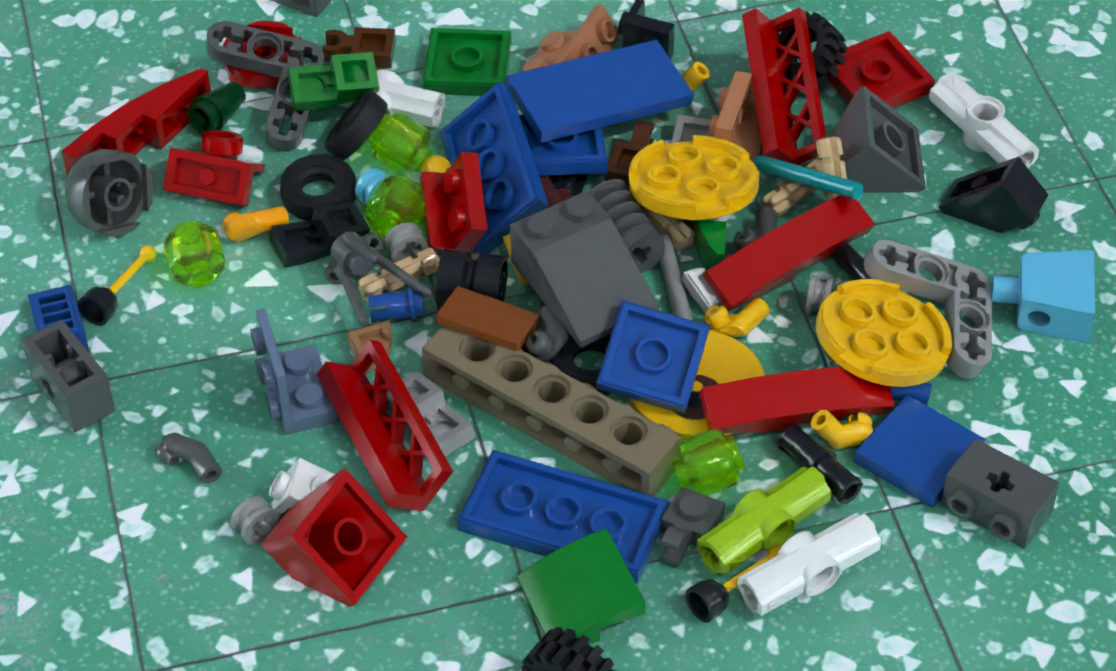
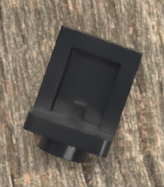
M635 0L630 11H624L619 21L618 34L623 35V48L658 40L670 60L674 55L675 24L646 17L645 0Z

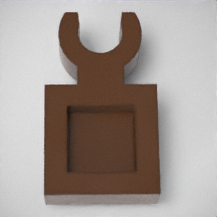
M355 27L354 35H346L340 30L326 31V45H323L322 48L324 61L331 62V55L373 52L376 68H392L396 45L395 29Z

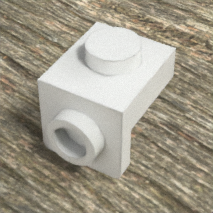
M299 458L287 472L281 470L275 477L269 491V496L274 498L272 508L279 514L280 518L288 508L294 507L335 474Z

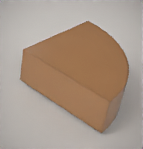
M390 321L347 333L348 344L355 359L369 339L380 341L389 356L393 344ZM374 362L369 367L366 373L376 369V365Z

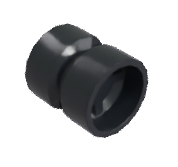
M444 249L441 253L437 271V305L443 306L457 286L504 302L508 279L507 256L481 253L476 260H473L470 252Z

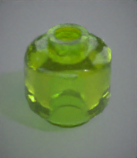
M397 112L391 116L385 114L368 138V141L372 144L371 155L399 175H405L413 168L421 171L423 161L430 158L433 154V150L429 148L431 132L403 112Z
M388 176L381 180L365 207V217L373 231L382 238H385L390 229L401 223L410 222L419 226L424 216V190L407 177Z
M198 221L180 223L173 228L164 241V254L169 272L173 279L182 285L195 288L208 286L225 269L226 257L220 237L216 230L207 224Z
M712 429L682 441L679 445L681 459L672 462L681 486L685 488L692 486L695 492L706 496L737 485L741 477L740 471L746 469L733 434L725 436L719 429Z

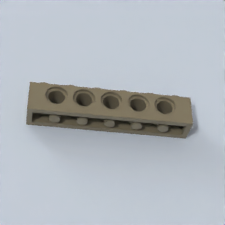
M443 326L422 347L424 376L431 382L620 487L655 496L680 467L681 436L675 434L672 429L636 413L629 405L612 400L598 392L592 385L579 382L561 372L555 365L548 362L544 363L522 349L514 351Z

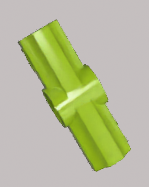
M803 466L767 492H764L762 489H754L737 504L731 517L697 540L696 550L702 557L704 565L715 575L718 573L726 575L761 549L768 552L774 545L782 546L792 536L798 523L830 502L831 490L827 486L824 476L813 466L811 468Z

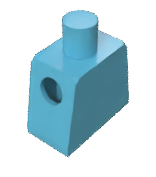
M1094 251L1025 253L1021 256L1018 277H992V302L1016 304V326L1020 330L1089 344L1095 318Z

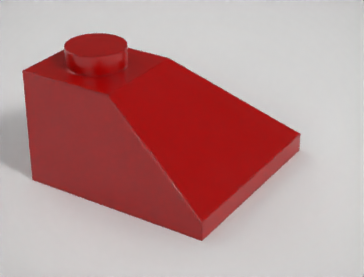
M342 469L288 510L261 545L292 579L350 607L355 606L407 536L347 469Z

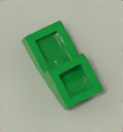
M373 52L331 55L330 64L289 67L288 81L294 112L357 100L369 90L374 93L379 92Z
M710 219L693 220V229L696 233L694 237L695 247L701 264L706 269L705 271L725 259L726 221H710Z

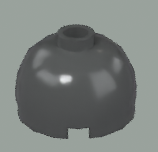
M97 149L84 155L72 166L66 179L65 197L72 215L84 227L107 237L123 236L135 230L140 223L134 221L141 216L143 210L149 211L153 201L154 184L151 171L146 164L140 163L137 156L123 150Z

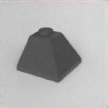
M862 86L854 94L831 137L834 136L841 139L843 154L840 155V160L845 162L847 179L862 183L863 193L921 192L926 187L918 128L869 89Z

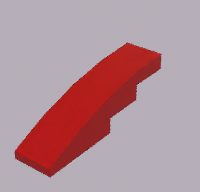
M200 68L166 82L126 103L91 126L61 151L67 177L72 166L81 157L97 149H117L136 155L147 144L160 150L164 148L190 123L187 117V110L192 99L211 91L208 71Z
M839 195L786 222L707 270L703 277L729 311L792 281L799 271L829 258L838 247L868 234L875 223L857 200Z
M842 367L800 370L752 377L703 387L699 391L709 434L783 432L794 424H811L812 417L821 410L829 411L840 422L846 415H858V412L867 415L887 414L895 406L889 386L859 378Z

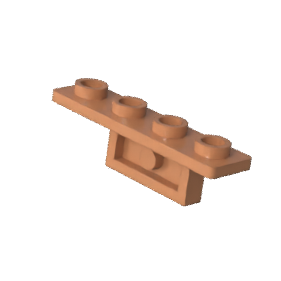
M602 4L594 6L579 29L566 32L553 31L547 34L540 41V47L532 59L523 66V72L610 51L620 36L615 22Z
M735 71L730 87L723 86L718 105V110L721 112L720 115H712L708 136L737 144L749 152V159L754 163L755 158L762 152V144L752 85V74Z

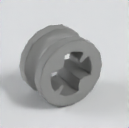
M410 222L394 226L384 238L385 248L390 253L393 262L407 256H411L413 259L415 258L414 253L428 247L420 228Z
M811 276L806 300V315L819 311L821 303L833 292V278H828L827 281L821 282L818 276Z
M254 496L242 502L235 509L230 524L237 533L241 534V538L247 544L255 545L264 541L279 523V514L272 507H269L266 500L261 496Z

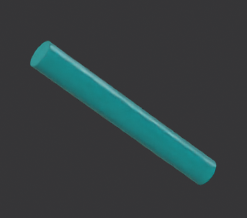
M758 155L754 160L757 170L764 174L858 200L863 194V185L860 182L764 155Z

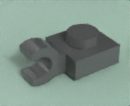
M681 486L661 519V531L664 532L661 545L666 547L660 555V561L678 567L690 544L697 545V540L718 526L724 515L725 503Z

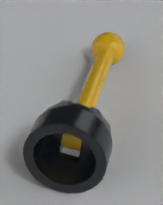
M150 245L143 246L139 251V257L109 288L93 287L88 290L77 303L82 316L97 326L105 325L114 316L118 307L115 294L146 262L149 263L155 260L157 255L155 248Z
M772 546L768 550L767 556L723 584L712 579H706L688 588L685 597L691 612L704 623H709L720 616L728 606V592L737 587L738 577L778 556L782 546Z

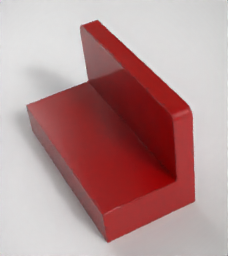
M170 148L163 190L248 206L254 172L264 173L265 164L208 154L192 149Z

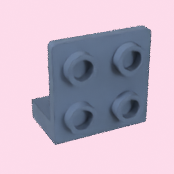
M265 308L256 310L258 327L250 329L256 356H263L262 358L255 359L261 386L266 385L267 390L271 389L270 392L265 393L271 419L280 418L285 435L338 423V414L317 376L323 365L316 344L279 353Z

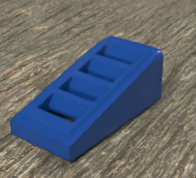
M72 285L28 295L37 332L62 319L90 353Z

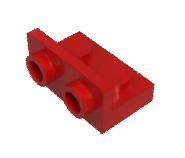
M461 152L445 173L425 171L420 176L427 244L435 252L442 253L444 249L471 253L488 230L478 153Z

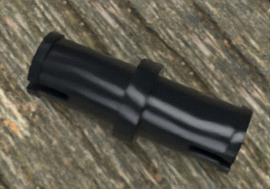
M796 424L789 426L782 432L777 442L778 448L787 453L801 467L811 468L813 466L824 476L831 493L841 504L851 502L859 494L863 485L861 483L862 480L854 476L837 461V455L830 447H821Z

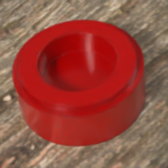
M205 131L201 134L200 150L208 154L220 156L241 155L243 153L244 138L242 135L231 131Z

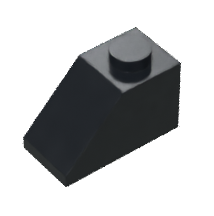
M1018 156L955 179L938 207L944 214L997 233H1003L1015 228L1025 229L1034 224L1040 217L1039 211L1049 194Z

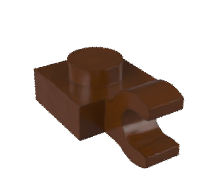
M637 121L630 142L617 140L607 164L605 181L621 179L629 187V165L633 157L640 150L654 143V139L650 138L654 124Z

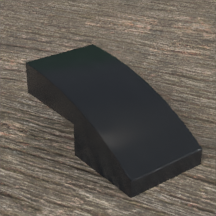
M351 201L314 207L312 220L271 226L269 239L286 268L330 256L333 242L344 232H356L360 236H365L370 233V228L355 202Z

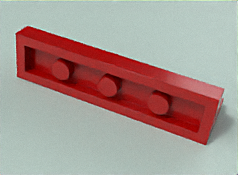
M798 7L770 20L757 8H754L742 14L763 155L799 165L818 157L816 142L819 139L826 138L806 12ZM795 25L796 32L787 47L781 45L779 32ZM795 57L801 61V67L793 81L786 79L785 72ZM801 92L806 94L807 102L799 115L796 116L791 113V105L798 93ZM805 127L811 129L814 143L797 150L796 142Z
M369 339L352 365L326 361L317 373V376L386 506L424 511L453 473V470L382 343ZM374 362L376 365L374 385H371L365 373ZM389 391L394 397L392 417H389L386 413L387 392ZM405 424H409L412 430L410 450H407L404 445ZM427 457L434 470L424 482L422 478L423 458Z

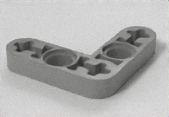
M891 240L877 241L865 257L863 263L868 276L872 279L899 284V290L945 304V319L952 333V349L946 364L952 372L962 378H976L990 362L992 356V287L988 277L975 267ZM919 269L930 272L937 282L924 278L920 274ZM969 293L972 294L970 299H966ZM959 315L969 317L975 322L977 328L967 326L961 321ZM969 344L970 346L967 351L964 350L965 346Z

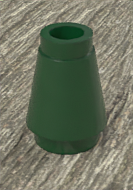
M228 82L193 98L187 110V117L191 126L201 134L205 131L221 130L245 101L246 95L243 88L236 82Z

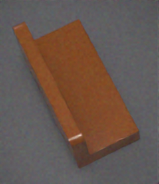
M459 286L456 287L436 316V323L514 351L522 349L530 355L532 354L526 348V341L528 337L533 340L537 338L534 332L538 331L540 314Z

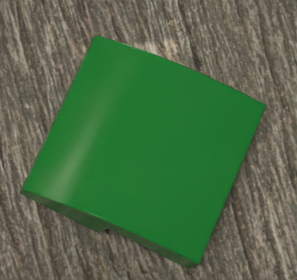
M607 528L578 539L552 552L517 576V582L543 635L550 629L554 630L555 627H562L564 632L569 628L575 630L577 638H580L583 634L590 639L588 644L600 641V629L645 614L646 602Z

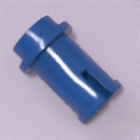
M408 286V291L368 294L369 307L388 306L386 309L370 311L372 323L411 318L412 322H416L417 317L425 316L423 294L413 290L410 286Z

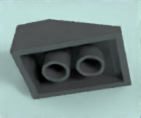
M588 191L510 224L511 262L580 348L612 334L622 300L659 311V305L612 219Z

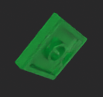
M431 28L422 82L423 89L445 95L482 96L500 81L506 85L512 43L511 31Z

